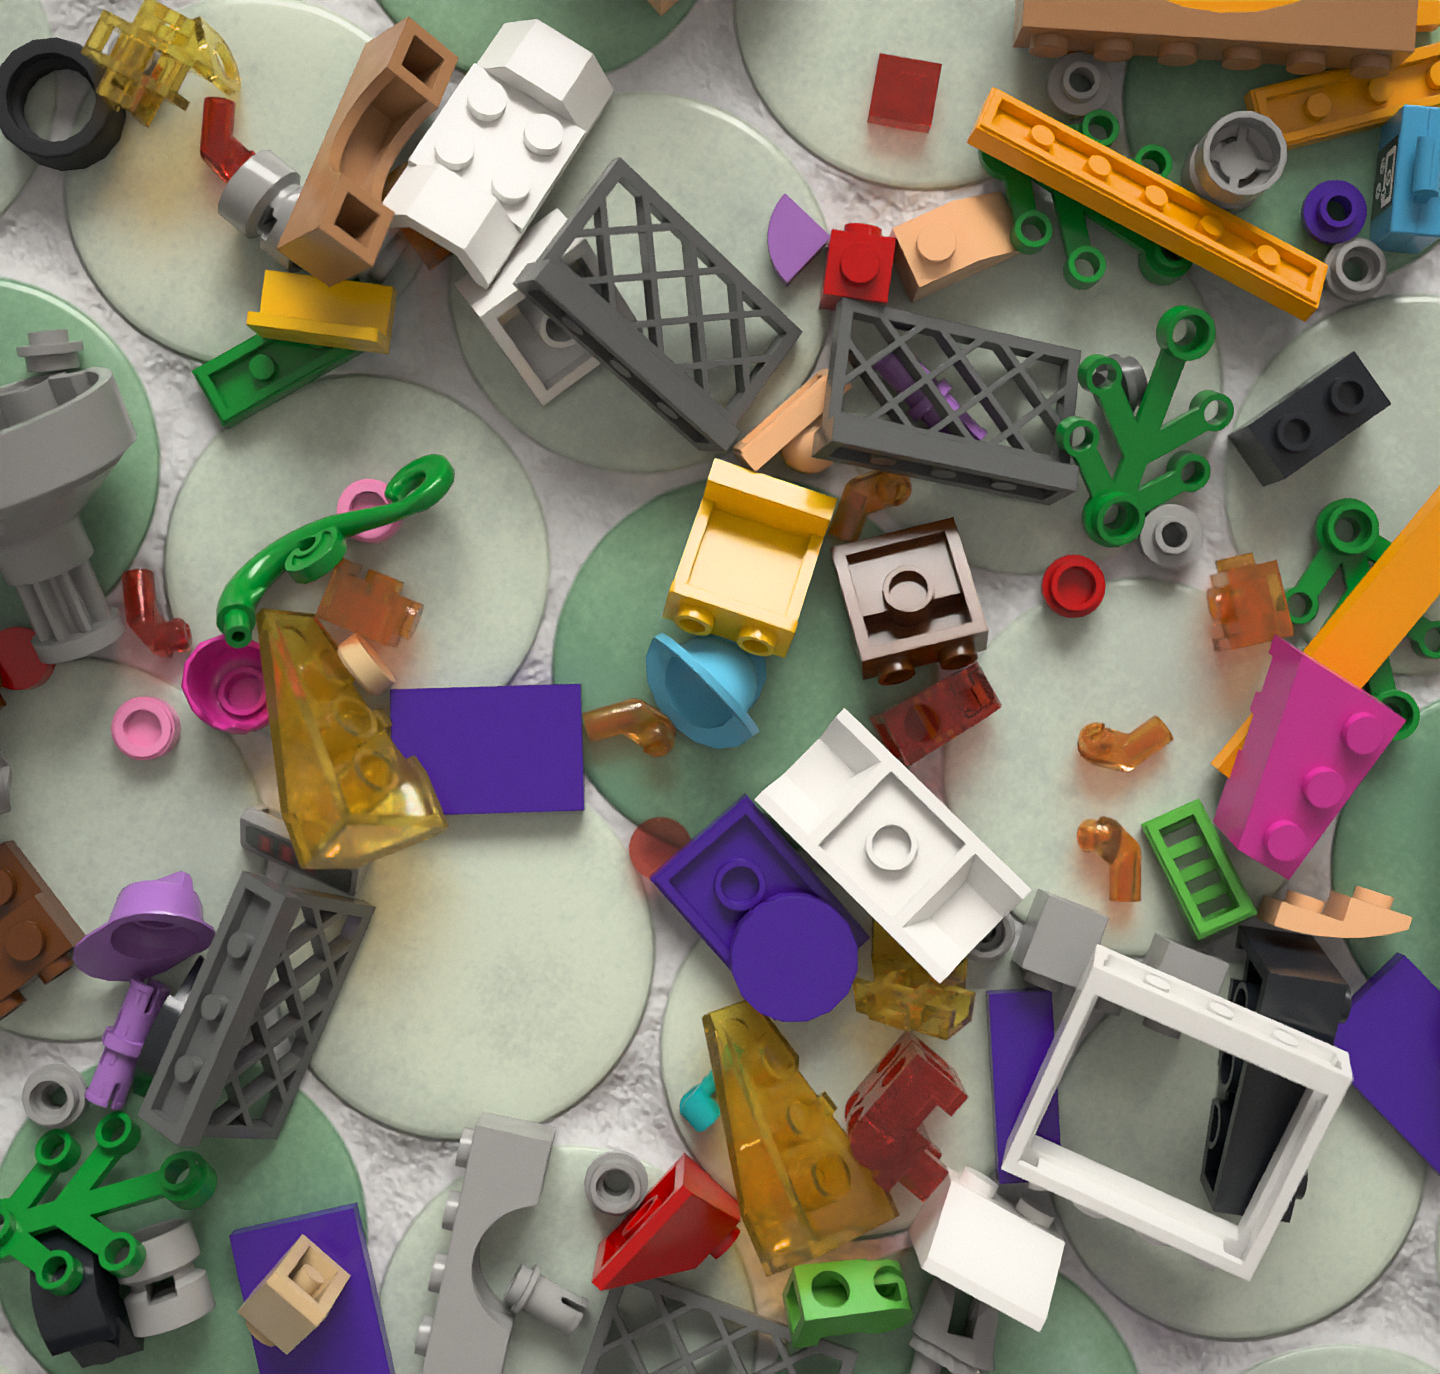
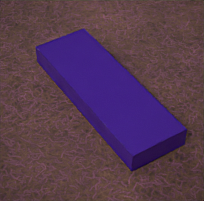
M1041 987L986 990L996 1179L999 1184L1028 1183L1029 1181L1002 1170L1001 1166L1007 1140L1055 1037L1052 992ZM1056 1088L1035 1135L1061 1146L1058 1089Z

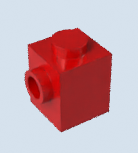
M863 223L845 224L844 231L832 229L826 251L819 309L836 311L837 302L842 297L886 307L896 238L882 236L881 228Z

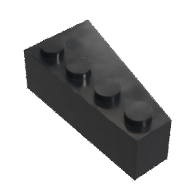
M1238 925L1235 947L1244 949L1247 956L1243 980L1230 978L1227 1000L1334 1046L1338 1024L1345 1023L1350 1014L1352 1002L1351 989L1315 938L1310 935ZM1220 1049L1217 1063L1219 1066V1085L1226 1094L1225 1099H1212L1200 1182L1214 1212L1243 1216L1307 1087ZM1306 1170L1280 1222L1290 1223L1295 1200H1301L1305 1195L1308 1183V1170Z

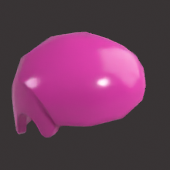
M221 634L199 643L184 662L181 688L191 710L208 726L229 734L246 735L249 732H257L271 724L285 704L287 677L276 655L265 645L251 640L246 647L234 648L227 644L225 635Z

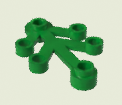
M1103 109L1089 112L1081 123L1066 125L1108 148L1111 147L1119 134L1118 120L1111 112ZM1097 124L1103 127L1107 133V139L1099 140L1094 138L1090 134L1088 126ZM1151 144L1144 146L1134 158L1130 159L1141 166V160L1150 159L1154 161L1159 167L1158 175L1164 178L1172 170V158L1169 152L1159 145ZM978 149L980 162L986 172L993 178L1004 182L1013 226L1010 230V241L1018 252L1026 255L1040 252L1048 243L1053 233L1050 219L1044 213L1036 210L1031 180L1051 193L1066 257L1063 265V276L1071 287L1078 290L1090 289L1101 279L1106 270L1105 257L1097 248L1091 246L1085 216L1139 252V269L1142 275L1153 284L1161 286L1174 284L1193 265L1191 261L1179 256V261L1168 260L1162 253V246ZM1025 224L1034 225L1040 231L1041 240L1030 241L1026 239L1022 234L1021 226ZM1083 259L1088 261L1094 269V275L1085 277L1079 274L1075 268V260Z
M1178 305L1167 310L1160 318L1156 327V340L1161 350L1136 417L1122 388L1123 372L1116 360L1102 354H1093L1086 357L1078 368V382L1084 390L1095 394L1121 455L1113 478H1111L1097 449L1100 434L1096 425L1080 416L1065 418L1056 428L1055 442L1058 448L1072 456L1076 466H1079V473L1089 493V498L1082 510V526L1086 535L1103 547H1120L1132 542L1139 536L1144 527L1146 512L1184 491L1195 492L1200 490L1210 478L1211 469L1209 462L1199 454L1189 450H1182L1175 453L1169 459L1166 473L1139 486L1147 464L1206 431L1216 432L1224 429L1233 418L1234 406L1228 396L1213 390H1204L1193 397L1189 405V411L1162 425L1186 361H1193L1203 357L1214 343L1216 335L1214 321L1207 312L1187 305ZM1184 320L1187 326L1186 333L1180 341L1174 342L1173 331L1179 321ZM1105 364L1108 370L1107 377L1102 384L1095 386L1092 381L1093 372L1099 365ZM1216 400L1218 403L1217 414L1213 419L1206 421L1204 417L1205 409L1209 403ZM1083 426L1085 430L1084 440L1080 445L1071 447L1069 439L1072 431ZM1194 461V474L1188 480L1182 481L1181 471L1188 462ZM1117 504V517L1111 523L1104 524L1103 519L1106 511L1112 505Z
M1343 498L1330 502L1318 513L1314 523V538L1319 549L1296 585L1284 589L1277 596L1275 612L1281 621L1290 625L1305 624L1311 621L1319 609L1317 597L1340 566L1345 591L1322 625L1323 627L1370 570L1368 560L1375 564L1391 545L1390 541L1379 535L1378 518L1366 503L1353 498ZM1341 519L1347 520L1353 527V536L1348 542L1341 541L1336 535L1335 528ZM1293 594L1300 595L1306 604L1305 612L1298 618L1289 612L1287 606L1288 600ZM1421 616L1405 637L1410 639L1412 650L1419 657L1424 659H1440V647L1433 652L1426 647L1424 642L1425 634L1431 628L1437 630L1440 634V621H1430ZM1388 656L1367 681L1366 687L1370 695L1377 698L1383 704H1388L1394 712L1406 720L1392 739V741H1399L1409 737L1416 730L1420 720V711L1416 701L1409 694L1396 690Z
M112 1112L103 1117L98 1123L95 1131L98 1145L55 1201L37 1206L58 1175L72 1169L81 1155V1146L75 1138L62 1129L50 1130L36 1144L35 1157L38 1161L10 1198L0 1199V1226L4 1223L0 1231V1264L18 1260L35 1272L37 1283L51 1294L65 1296L72 1293L82 1281L84 1274L82 1263L64 1250L50 1251L34 1238V1235L60 1228L97 1254L101 1266L118 1278L131 1277L141 1269L145 1262L146 1250L144 1245L127 1232L115 1233L94 1218L162 1198L168 1199L176 1207L183 1210L196 1209L204 1205L215 1192L217 1173L214 1167L200 1154L193 1151H183L169 1156L163 1162L159 1171L98 1188L120 1158L133 1151L141 1138L140 1126L124 1112ZM125 1126L123 1135L118 1140L111 1142L114 1132L118 1128ZM65 1143L62 1153L58 1157L51 1159L54 1149ZM189 1169L188 1176L182 1182L176 1184L178 1177L185 1170ZM130 1246L126 1259L119 1264H115L117 1253L122 1248ZM67 1264L63 1277L53 1282V1275L57 1268Z

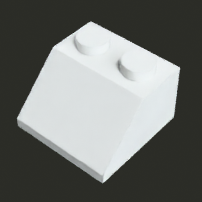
M558 208L524 232L488 289L475 283L469 273L454 283L483 326L543 406L601 364L512 285L526 264L535 262L566 222L567 218ZM575 238L560 259L581 278L598 277V257L585 238ZM600 284L589 285L602 297ZM615 286L617 311L629 322L638 321ZM637 328L641 333L645 332L643 328Z
M944 1165L908 1230L921 1268L1040 1332L1047 1318L1065 1246L1064 1239L1055 1225L1052 1224L1055 1216L1041 1205L1025 1197H1020L1018 1203L1015 1204L996 1194L999 1186L984 1174L970 1167H965L960 1174Z

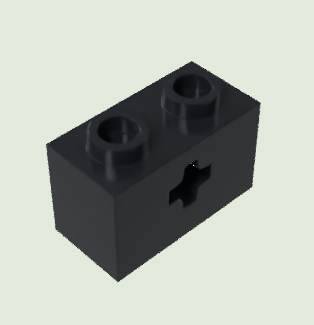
M1353 351L1328 364L1227 436L1264 487L1292 475L1390 406L1391 402L1356 352Z

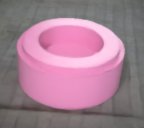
M362 479L352 483L342 492L338 500L337 514L389 504L384 495L387 484L375 479ZM403 519L351 537L367 544L385 542L397 533Z
M137 697L126 701L118 708L112 720L111 733L117 748L126 756L136 760H152L165 756L176 746L181 733V724L177 712L166 701L156 697Z

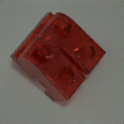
M908 1028L850 1095L845 1104L844 1118L853 1156L860 1165L871 1171L872 1180L887 1193L897 1182H900L912 1194L924 1202L941 1184L949 1172L947 1166L939 1160L942 1153L930 1141L923 1121L937 1105L952 1117L966 1101L968 1095L955 1068Z

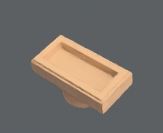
M828 369L819 370L732 447L733 451L731 453L744 468L756 472L779 451L788 466L796 472L807 475L820 473L834 463L833 461L811 457L814 432L822 425ZM850 383L845 385L844 394L853 387Z

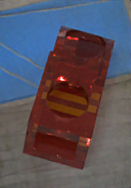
M975 661L973 664L961 668L942 680L926 686L898 703L885 708L871 716L870 720L887 750L904 766H910L1002 707V704L978 661Z

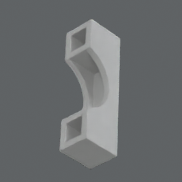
M483 1111L475 1125V1129H463L455 1166L466 1168L461 1192L450 1190L442 1221V1229L452 1231L448 1254L437 1252L428 1286V1291L439 1293L434 1316L423 1315L414 1354L425 1356L422 1374H503L516 1314L511 1312L510 1306L498 1298L485 1280L479 1256L481 1237L495 1221L509 1212L538 1205L545 1183L556 1127Z

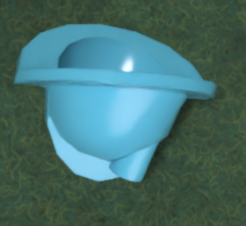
M662 632L652 638L646 655L647 682L657 706L676 729L694 742L715 749L738 747L760 732L756 723L747 712L758 700L767 677L765 656L748 653L741 649L735 641L713 634L706 636L697 635L679 644Z

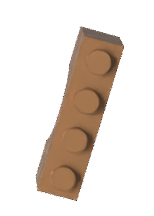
M409 16L365 44L276 247L277 251L328 287L373 267L395 214L394 211L382 203V192L388 173L412 134L438 109L459 59Z

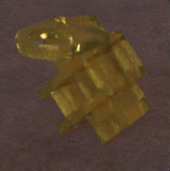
M144 0L132 23L104 9L81 51V54L93 64L107 70L95 92L111 109L118 112L121 107L130 112L141 125L149 128L163 100L186 112L190 102L177 92L188 72L214 84L228 96L236 94L241 90V80L237 64L231 50L221 35L200 16L190 19L155 0ZM115 31L120 36L108 56L102 53V50L112 32ZM154 51H157L162 55L149 77L143 74V71ZM218 55H219V57H220V59H221V61H222V63H223V65H224L225 71L223 70V68H222V66H221V63H220V61H219Z
M872 917L871 959L874 981L871 982L858 977L854 979L852 985L856 1012L868 1015L869 1020L909 1033L917 1031L945 1041L949 1040L972 1020L976 992L965 989L968 959L964 958L939 984Z

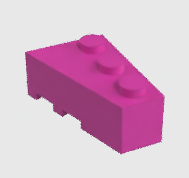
M1274 634L1268 652L1273 657L1262 691L1255 692L1250 711L1254 715L1242 750L1238 749L1230 779L1227 777L1213 823L1239 851L1289 880L1406 720L1374 696Z

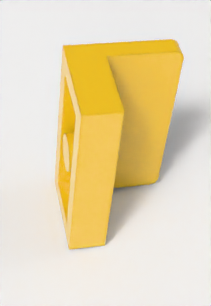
M265 269L260 312L248 311L246 325L262 338L389 355L397 291L393 286L344 280L328 287L311 275Z

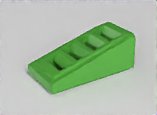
M1199 798L1140 825L1194 943L1240 924L1258 914ZM1190 824H1195L1198 835L1167 848L1162 837ZM1202 847L1206 848L1209 858L1180 871L1178 870L1174 860ZM1216 870L1220 879L1219 882L1190 894L1186 883ZM1227 894L1231 903L1230 906L1202 918L1197 906Z

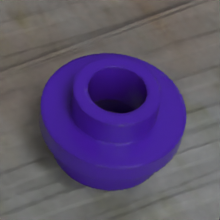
M1328 180L1320 183L1307 194L1301 207V220L1304 229L1314 240L1326 245H1336L1355 237L1363 228L1367 217V206L1361 192L1352 184L1342 180ZM1329 201H1335L1342 205L1345 211L1343 221L1333 220L1328 215L1327 204Z

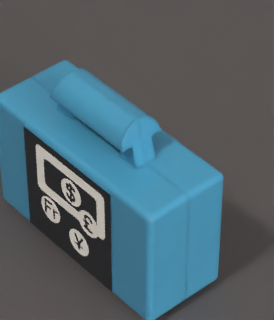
M1405 104L1381 127L1369 240L1382 251L1418 254L1440 238V107Z

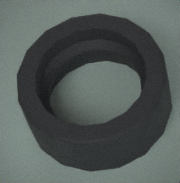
M58 37L36 39L13 50L1 64L0 129L7 140L39 165L59 171L86 169L106 158L120 140L126 121L124 93L111 77L108 68L81 44ZM69 69L85 77L95 92L96 102L91 119L79 133L66 140L53 142L42 139L31 131L25 120L24 107L28 93L40 78L56 70Z

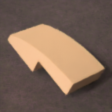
M1357 885L1352 897L1330 891L1327 903L1291 890H1287L1284 901L1263 894L1256 916L1257 919L1268 924L1294 932L1335 938H1367L1409 930L1413 917L1390 910L1394 900L1393 897Z

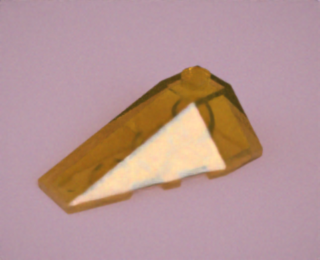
M262 608L256 614V624L280 810L301 869H355L442 834L449 825L428 773L415 755L405 759L386 732L393 725L382 708L371 711L352 684L355 678L348 671L337 653V644L317 616L311 613Z
M746 1000L702 1016L740 1215L766 1277L813 1260L900 1216L873 1154L861 1138L852 1142L832 1115L836 1111L837 1106L825 1091L818 1095L815 1093L798 1070L799 1056L770 1017L759 1013Z

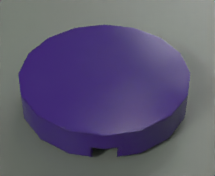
M779 893L765 899V902L758 904L753 910L750 909L739 921L730 942V969L741 996L759 1013L781 1022H807L831 1012L849 993L858 971V945L848 922L829 902L807 893Z

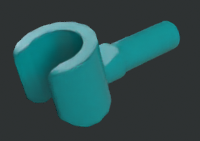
M730 1042L707 1077L705 1076L701 1083L692 1087L680 1099V1113L697 1132L706 1130L723 1112V1109L711 1095L720 1087V1084L742 1053L740 1049Z

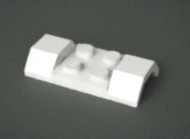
M538 19L504 23L477 64L474 63L410 156L408 166L383 201L384 205L395 212L389 228L411 227L454 253L475 283L488 289L612 98L614 89L594 54Z
M845 708L834 718L820 738L781 777L754 799L939 984L1032 891Z

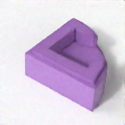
M786 193L780 198L772 212L768 227L767 244L772 267L780 281L787 287L828 244L830 235Z

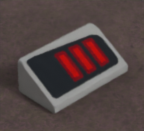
M265 804L244 809L240 817V843L244 849L345 894L354 896L359 891L374 855H371V851Z

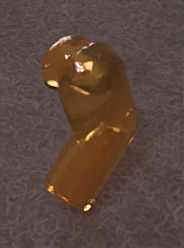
M872 470L851 478L844 487L828 535L847 543L859 540L868 514L892 506L903 505L909 499L912 492V483L909 477Z
M631 698L582 713L591 743L623 734L644 748L645 754L655 758L667 755L674 747L676 728L670 718L642 699Z
M1156 715L1130 733L1105 727V724L1101 722H1091L1080 730L1077 749L1081 757L1091 765L1123 773L1136 768L1174 741V738L1164 722Z
M1101 816L1098 820L1087 818L1082 821L1077 830L1079 847L1084 852L1096 851L1109 864V900L1118 902L1141 901L1142 852L1139 843L1116 819Z

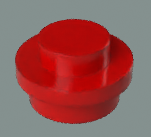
M1067 555L1056 559L1047 567L1041 580V593L1044 602L1050 610L1065 618H1079L1092 613L1102 602L1106 589L1105 578L1099 566L1091 559L1082 555Z

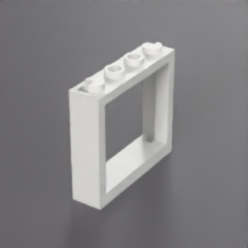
M1096 944L1007 1140L1001 1169L1029 1181L1028 1188L1032 1190H1048L1071 1200L1076 1208L1091 1217L1098 1219L1108 1217L1132 1228L1140 1238L1150 1244L1160 1247L1170 1245L1194 1256L1202 1266L1212 1272L1216 1266L1250 1282L1353 1080L1348 1052ZM1098 996L1307 1087L1238 1226L1035 1135Z

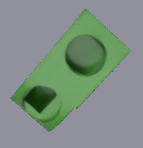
M867 1259L794 1265L782 1293L793 1349L817 1346L823 1337L860 1332L880 1334L893 1331L909 1323L913 1318V1310L902 1266L898 1261L890 1259L869 1261Z

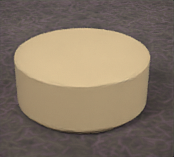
M355 632L338 645L337 653L343 664L370 695L379 696L396 683L387 665L359 633Z

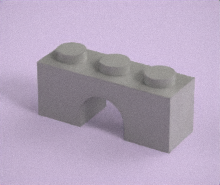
M1038 888L1011 959L1021 968L1027 969L1023 979L1031 984L1058 994L1063 984L1077 988L1096 944L1101 945V939L1109 917L1094 909ZM1157 933L1154 934L1145 958L1140 962L1216 996L1219 995L1230 966L1229 963L1212 954ZM1099 996L1094 1005V1008L1115 1016H1119L1122 1010V1006ZM1144 1017L1142 1025L1179 1039L1181 1032Z

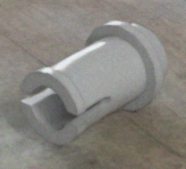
M521 1264L503 1295V1299L512 1304L511 1312L518 1314L520 1310H523L561 1331L564 1336L569 1338L584 1315L580 1311L586 1310L589 1300L540 1274L542 1270L540 1266L535 1264L530 1269Z

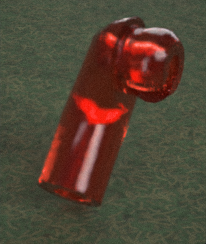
M205 97L203 100L200 135V157L225 184H228L237 170L256 153L253 150L249 151L233 136L236 103L221 97Z
M132 569L124 572L121 578L125 618L129 628L156 656L172 658L175 652L183 653L189 650L192 646V633L189 625L181 618H175L166 622L158 611L154 573L148 569Z

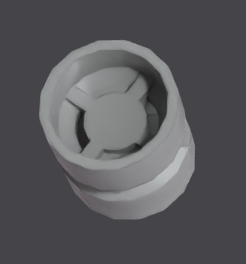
M1236 111L1222 117L1187 154L1181 169V186L1233 215L1246 210L1282 175L1287 162V143L1281 129L1269 117L1254 111Z
M262 150L248 159L230 179L220 197L218 214L248 239L261 236L260 248L288 272L296 273L303 268L277 251L276 247L303 186L300 187L301 176L274 152Z
M189 1217L169 1219L130 1233L144 1245L146 1259L136 1274L128 1278L117 1277L119 1284L127 1285L131 1288V1291L123 1301L135 1337H148L174 1330L203 1317L213 1310L216 1302L207 1272L204 1268L194 1267L193 1264L201 1252L192 1221ZM130 1246L122 1248L117 1253L115 1264H119L126 1259ZM173 1275V1281L156 1287V1281Z

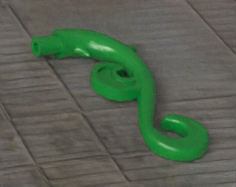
M430 454L417 458L402 467L386 486L384 495L389 504L330 515L287 533L248 560L225 585L217 603L216 625L219 631L225 635L227 644L234 648H243L251 642L252 630L256 625V608L267 590L286 571L295 583L307 584L318 580L330 572L342 560L347 551L346 538L395 523L428 510L438 503L454 483L455 470L447 458L439 454Z

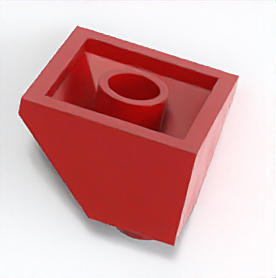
M684 1153L646 1193L643 1202L634 1211L626 1214L599 1243L591 1283L600 1291L696 1269L709 1254L714 1259H718L732 1246L740 1234L741 1230L737 1227V1224L741 1221L740 1204Z

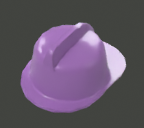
M179 871L157 880L139 881L124 887L118 894L108 922L87 934L75 945L73 961L77 968L85 974L106 981H130L133 975H141L146 979L167 971L193 954L208 949L216 932L211 925L204 922L203 905L197 893L193 891V882L190 874Z

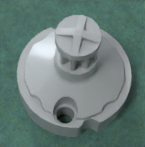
M91 367L74 373H66L65 370L0 386V573L7 586H15L34 629L35 635L31 643L41 663H63L92 655L115 642L126 630L120 611L116 607L108 605L89 558L94 553V550L80 517L82 509L117 465L124 452L130 448L137 438V433L113 373L105 367Z

